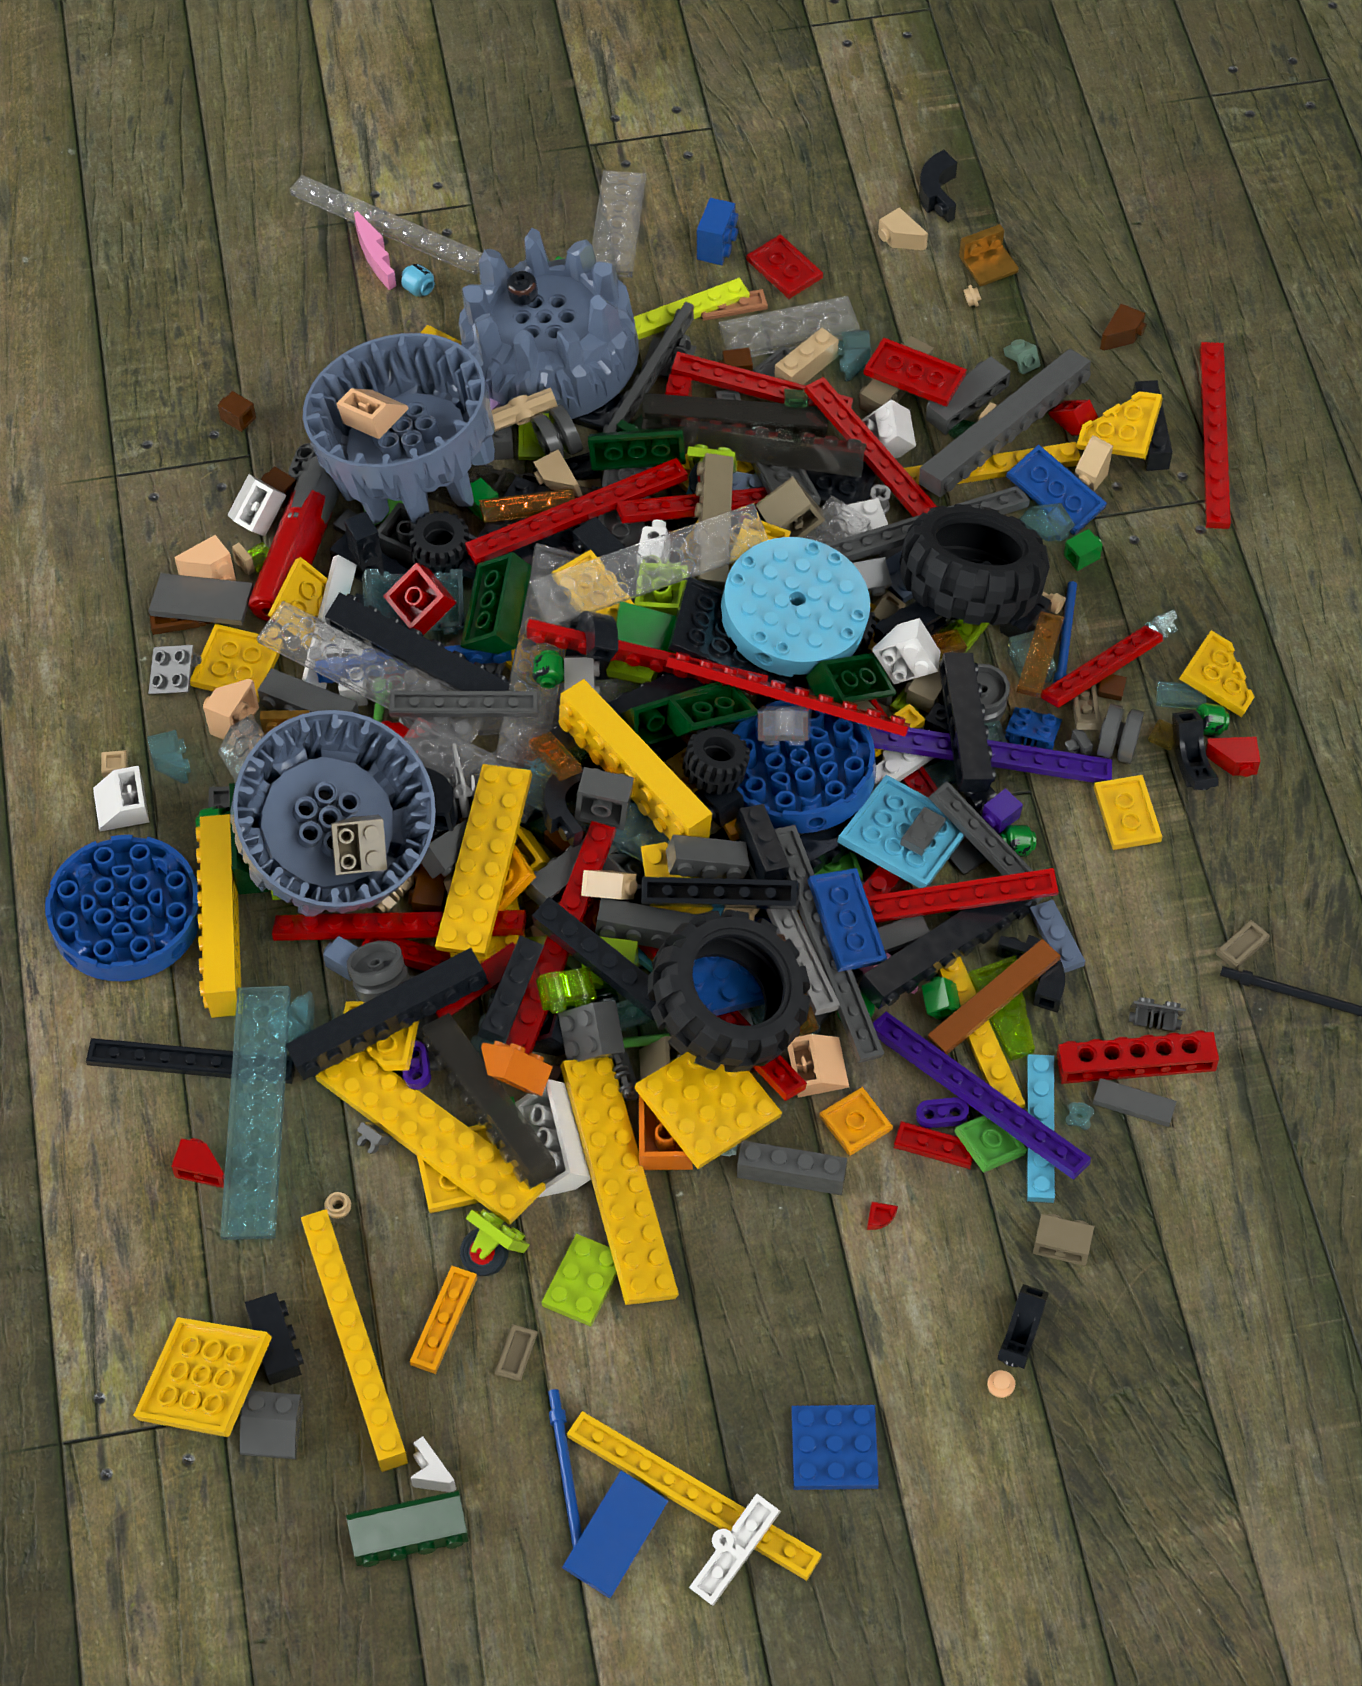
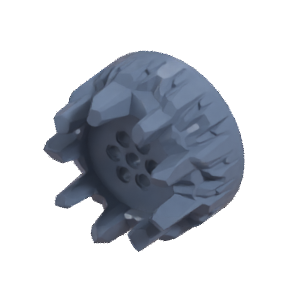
M531 228L524 238L526 259L519 262L514 268H508L503 257L497 251L484 249L479 260L480 284L467 285L462 288L464 309L460 312L459 316L461 346L466 348L477 359L483 371L489 398L500 402V406L508 404L515 397L521 395L530 396L551 387L557 405H563L571 419H574L600 408L613 399L625 387L634 372L639 354V340L626 286L618 280L613 264L596 261L593 246L587 239L574 243L567 250L566 259L549 261L540 232ZM527 271L533 274L536 279L538 296L528 305L515 304L509 297L507 280L515 272Z
M401 333L373 339L350 349L332 361L318 375L306 395L303 406V422L320 466L333 478L346 501L356 499L362 502L365 511L374 524L382 521L389 513L387 499L401 500L411 522L416 524V519L419 517L424 518L426 513L430 514L427 492H434L441 486L447 487L450 497L458 506L467 507L473 505L474 497L468 470L471 468V465H485L494 460L495 449L492 435L495 425L482 368L477 359L460 344L444 337L423 333ZM351 388L373 390L408 405L409 409L380 439H377L343 424L336 403Z
M325 710L301 714L286 720L270 730L256 743L247 755L235 784L230 810V822L233 833H236L235 844L238 853L243 856L244 863L249 864L250 878L261 891H264L266 888L272 890L273 896L276 895L287 903L293 902L295 906H298V913L312 917L324 910H328V912L337 911L343 914L365 909L366 907L371 908L382 902L391 893H394L412 875L423 860L434 831L436 810L434 792L429 775L416 752L399 734L385 724L361 714L339 710ZM321 790L327 791L331 799H321L318 792ZM351 800L355 808L346 809L342 801ZM298 807H309L311 814L307 816L302 815ZM331 815L335 822L351 817L380 815L384 823L387 870L335 875L333 849L327 845V841L332 839L331 825L323 821V816ZM306 830L312 831L316 839L307 840L304 838L303 832Z

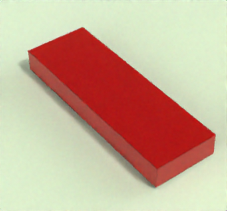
M903 1121L900 1122L893 1148L963 1168H971L973 1157L958 1137Z

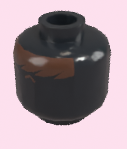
M518 271L508 278L507 289L512 302L518 305H528L537 298L538 288L533 274L527 271Z

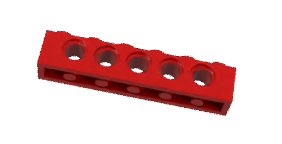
M1198 1030L1190 1034L1174 1032L1165 1036L1143 1035L1140 1038L1129 1039L1127 1037H1118L1114 1040L1104 1041L1093 1039L1089 1042L1080 1043L1067 1041L1063 1044H1058L1056 1059L1060 1083L1067 1084L1100 1081V1078L1116 1080L1216 1071L1219 1055L1214 1032ZM1184 1049H1189L1193 1053H1187ZM1158 1051H1163L1168 1055H1160ZM1133 1053H1137V1054L1141 1055L1142 1057L1137 1058V1057H1134L1132 1054H1133ZM1106 1056H1114L1116 1059L1110 1060ZM1080 1058H1088L1090 1061L1084 1062Z

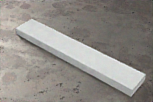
M340 555L334 556L331 563L302 677L303 681L326 689L327 683L318 682L315 662L333 660L334 655L316 653L319 632L340 633V631L326 624L325 615L339 592L346 596L350 594L357 567L356 564Z

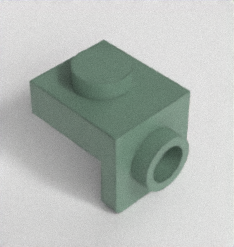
M1018 339L1011 342V345L1003 348L1005 357L1017 362L1019 373L1025 374L1040 367L1036 345L1023 339Z

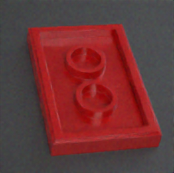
M781 234L747 254L746 260L788 299L823 278V272Z

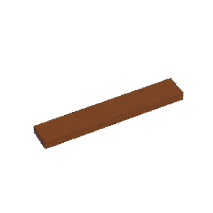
M1041 939L930 1032L928 1039L945 1054L950 1053L1058 962L1060 954L1044 939Z

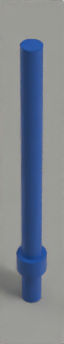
M1074 581L1068 582L1058 665L1053 683L1068 675L1066 671L1077 583Z
M552 1389L548 1391L551 1407L549 1419L550 1424L554 1426L571 1540L574 1548L582 1535L565 1431L567 1419L565 1410L561 1406L559 1390Z

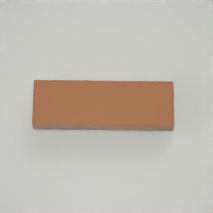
M763 289L749 291V298L742 297L739 299V302L728 306L725 303L718 306V309L706 313L704 311L701 313L703 321L766 310L768 305Z

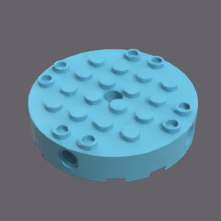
M775 538L748 549L732 566L725 583L721 601L722 623L728 638L731 637L737 646V650L753 664L783 676L793 677V674L808 675L821 661L850 657L854 654L862 640L870 614L869 591L855 565L836 549L806 538Z

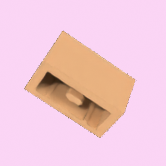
M351 388L336 403L343 424L377 439H380L409 409L408 405L373 390Z
M808 1034L796 1037L790 1043L788 1053L791 1067L807 1082L806 1089L797 1094L798 1098L849 1088L839 1037Z

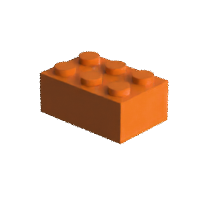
M639 1095V1166H643L644 1170H693L692 1161Z

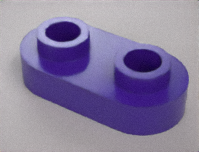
M415 1041L410 1070H402L407 1086L413 1090L426 1087L431 1080L428 1052L420 1041Z
M956 1097L925 1100L917 1107L916 1120L925 1128L958 1126L967 1120L969 1107L965 1101ZM951 1112H958L959 1116H953ZM930 1114L933 1118L927 1119L925 1115Z

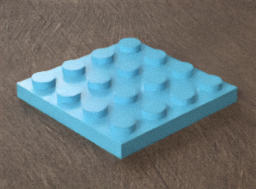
M885 775L865 804L841 832L837 842L914 886L925 888L931 884L965 835L928 797ZM926 807L945 817L946 821L927 850L920 856L900 845V842L919 813Z

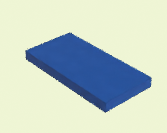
M1039 444L1009 470L1006 475L1010 481L1074 536L1107 505V502Z
M857 868L809 876L807 881L837 971L842 972L879 965L885 961L887 956Z
M620 1471L563 1564L562 1569L610 1599L668 1503V1500L625 1472Z

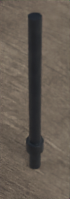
M1222 966L1220 976L1240 981L1239 984L1248 987L1254 985L1362 1017V1006L1256 976L1253 975V972L1245 969L1239 971Z

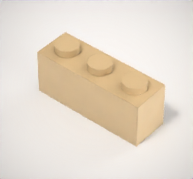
M822 327L775 364V377L804 385L838 357L839 339Z

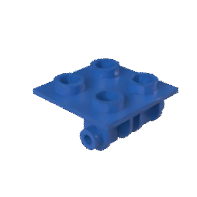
M1015 707L1006 728L1005 739L1009 740V743L1021 745L1023 737H1025L1023 745L1026 746L1028 738H1031V747H1034L1035 740H1037L1036 747L1053 750L1054 741L1062 719L1056 718L1052 714L1033 712L1029 708Z

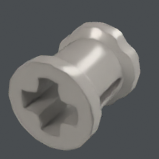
M878 484L871 488L870 497L871 499L879 498L883 512L886 514L890 509L888 500L890 499L891 490L886 485Z

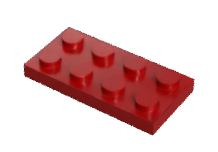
M883 337L865 366L864 375L947 407L965 378L967 369Z

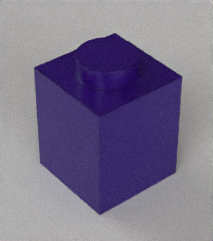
M1005 788L984 805L981 817L1000 834L1008 825H1011L1020 818L1023 804Z

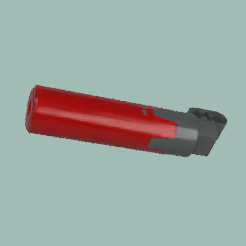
M311 443L303 444L297 449L290 465L289 475L296 479V486L288 501L248 602V606L253 614L269 623L278 624L268 616V613L295 559L302 557L312 566L340 493L333 478L320 466Z

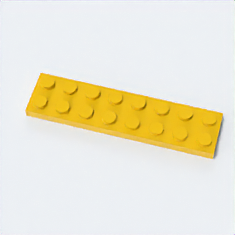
M482 764L435 943L437 950L461 953L472 948L476 956H487L533 775L531 770Z

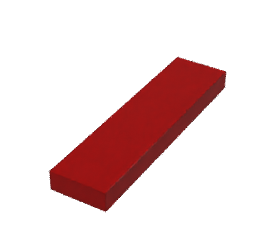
M513 942L481 963L489 984L482 987L479 991L472 992L459 999L456 1003L449 1004L436 1011L442 1022L499 984L515 947Z

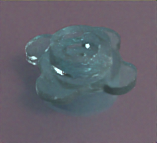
M1071 1103L1068 1107L1070 1110L1069 1116L1065 1119L1068 1126H1080L1083 1130L1089 1129L1091 1127L1090 1118L1094 1115V1109L1085 1103Z

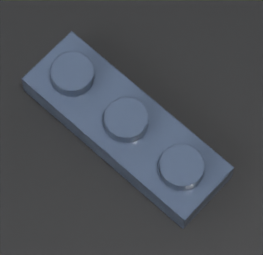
M1052 899L1030 907L1029 913L1040 935L1060 954V960L1065 973L1083 967L1085 959L1054 900Z

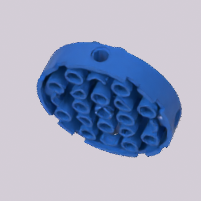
M779 700L757 709L758 715L740 722L732 732V734H738L740 740H744L747 743L746 747L750 750V759L744 779L737 788L743 795L744 807L764 804L774 829L796 825L798 833L825 830L853 816L870 797L876 779L874 742L866 725Z
M133 835L111 836L110 840L100 843L94 841L72 854L56 871L50 882L51 887L48 897L45 900V915L48 926L60 954L80 972L106 981L138 980L166 969L188 950L199 930L198 914H201V907L198 906L197 892L200 891L191 866L176 849L151 837L145 839L136 838Z

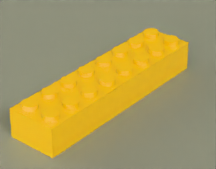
M585 679L560 693L558 720L560 727L565 732H569L574 737L576 744L580 748H584L590 754L592 761L596 765H600L605 772L624 774L634 778L631 799L637 804L639 811L653 821L655 828L660 833L663 832L669 840H671L673 834L709 838L712 812Z
M230 814L200 817V827H196V839L199 842V848H196L197 863H200V870H197V882L201 892H197L198 906L201 907V914H198V926L202 933V936H198L199 950L202 951V958H199L200 974L203 975V981L199 982L200 995L203 996L204 1008H209L211 1018L242 1015L239 898L232 871Z

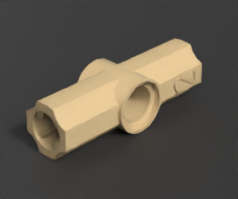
M551 387L530 396L521 395L515 397L508 404L491 410L495 425L494 432L514 424L522 425L528 423L532 417L545 413L557 406Z

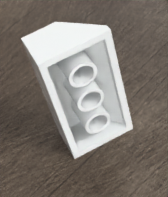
M548 1079L542 1096L527 1094L515 1102L530 1173L545 1183L546 1189L538 1197L576 1190L591 1180L565 1083Z

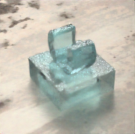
M1174 609L1160 614L1145 625L1155 631L1157 630V632L1163 634V639H1166L1168 636L1165 633V628H1168L1171 634L1177 632V627L1172 621L1178 618Z

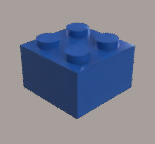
M714 198L709 199L697 228V260L723 265L725 257L729 258L732 248L731 242H735L738 235V229L735 228L738 220V213H735V203Z

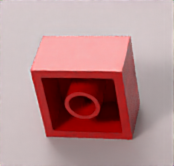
M417 562L383 596L409 629L415 628L423 635L457 603L432 571Z

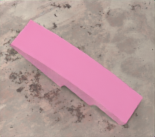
M356 211L354 213L355 225L364 255L376 276L388 290L396 287L395 272L390 267L389 254L385 251L383 236Z

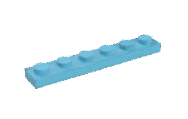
M1028 1054L1027 1112L1054 1131V1056ZM1027 1147V1201L1054 1203L1055 1166Z

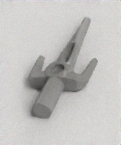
M452 743L456 782L453 792L455 799H459L462 818L469 817L471 809L468 797L475 795L474 776L471 775V788L466 785L455 743Z

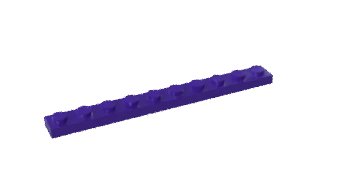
M869 726V732L876 749L953 761L949 733L909 727L908 734L904 737ZM987 740L988 746L992 748L991 767L1092 783L1112 780V759Z
M888 1012L883 1013L873 1022L880 1041L1073 1180L1090 1165L1091 1157Z

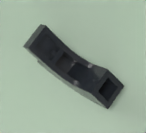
M944 149L933 155L924 164L920 174L919 199L927 213L935 210L940 217H943L949 223L955 219L956 203L941 189V186L956 178L958 162Z
M591 611L580 613L575 630L584 631L586 657L610 661L618 652V629L615 619L611 615Z
M1196 710L1172 713L1175 752L1186 786L1193 787L1194 790H1208L1211 787L1219 786V777L1211 767L1205 751L1203 719Z
M576 758L560 766L550 776L545 787L542 807L543 820L549 833L551 834L558 830L561 838L564 841H568L572 848L581 844L583 835L582 827L566 806L570 799L577 796L583 773V767Z
M425 767L434 792L436 810L434 829L453 831L458 818L453 788L445 776Z
M1001 935L996 956L1015 962L1038 943L1040 939L1028 935L1025 943L1015 937ZM1061 960L1037 978L1039 985L1035 993L1034 1006L1058 1013L1066 981Z
M1025 1284L1022 1285L1005 1339L997 1357L999 1361L1011 1367L1025 1369L1049 1292Z

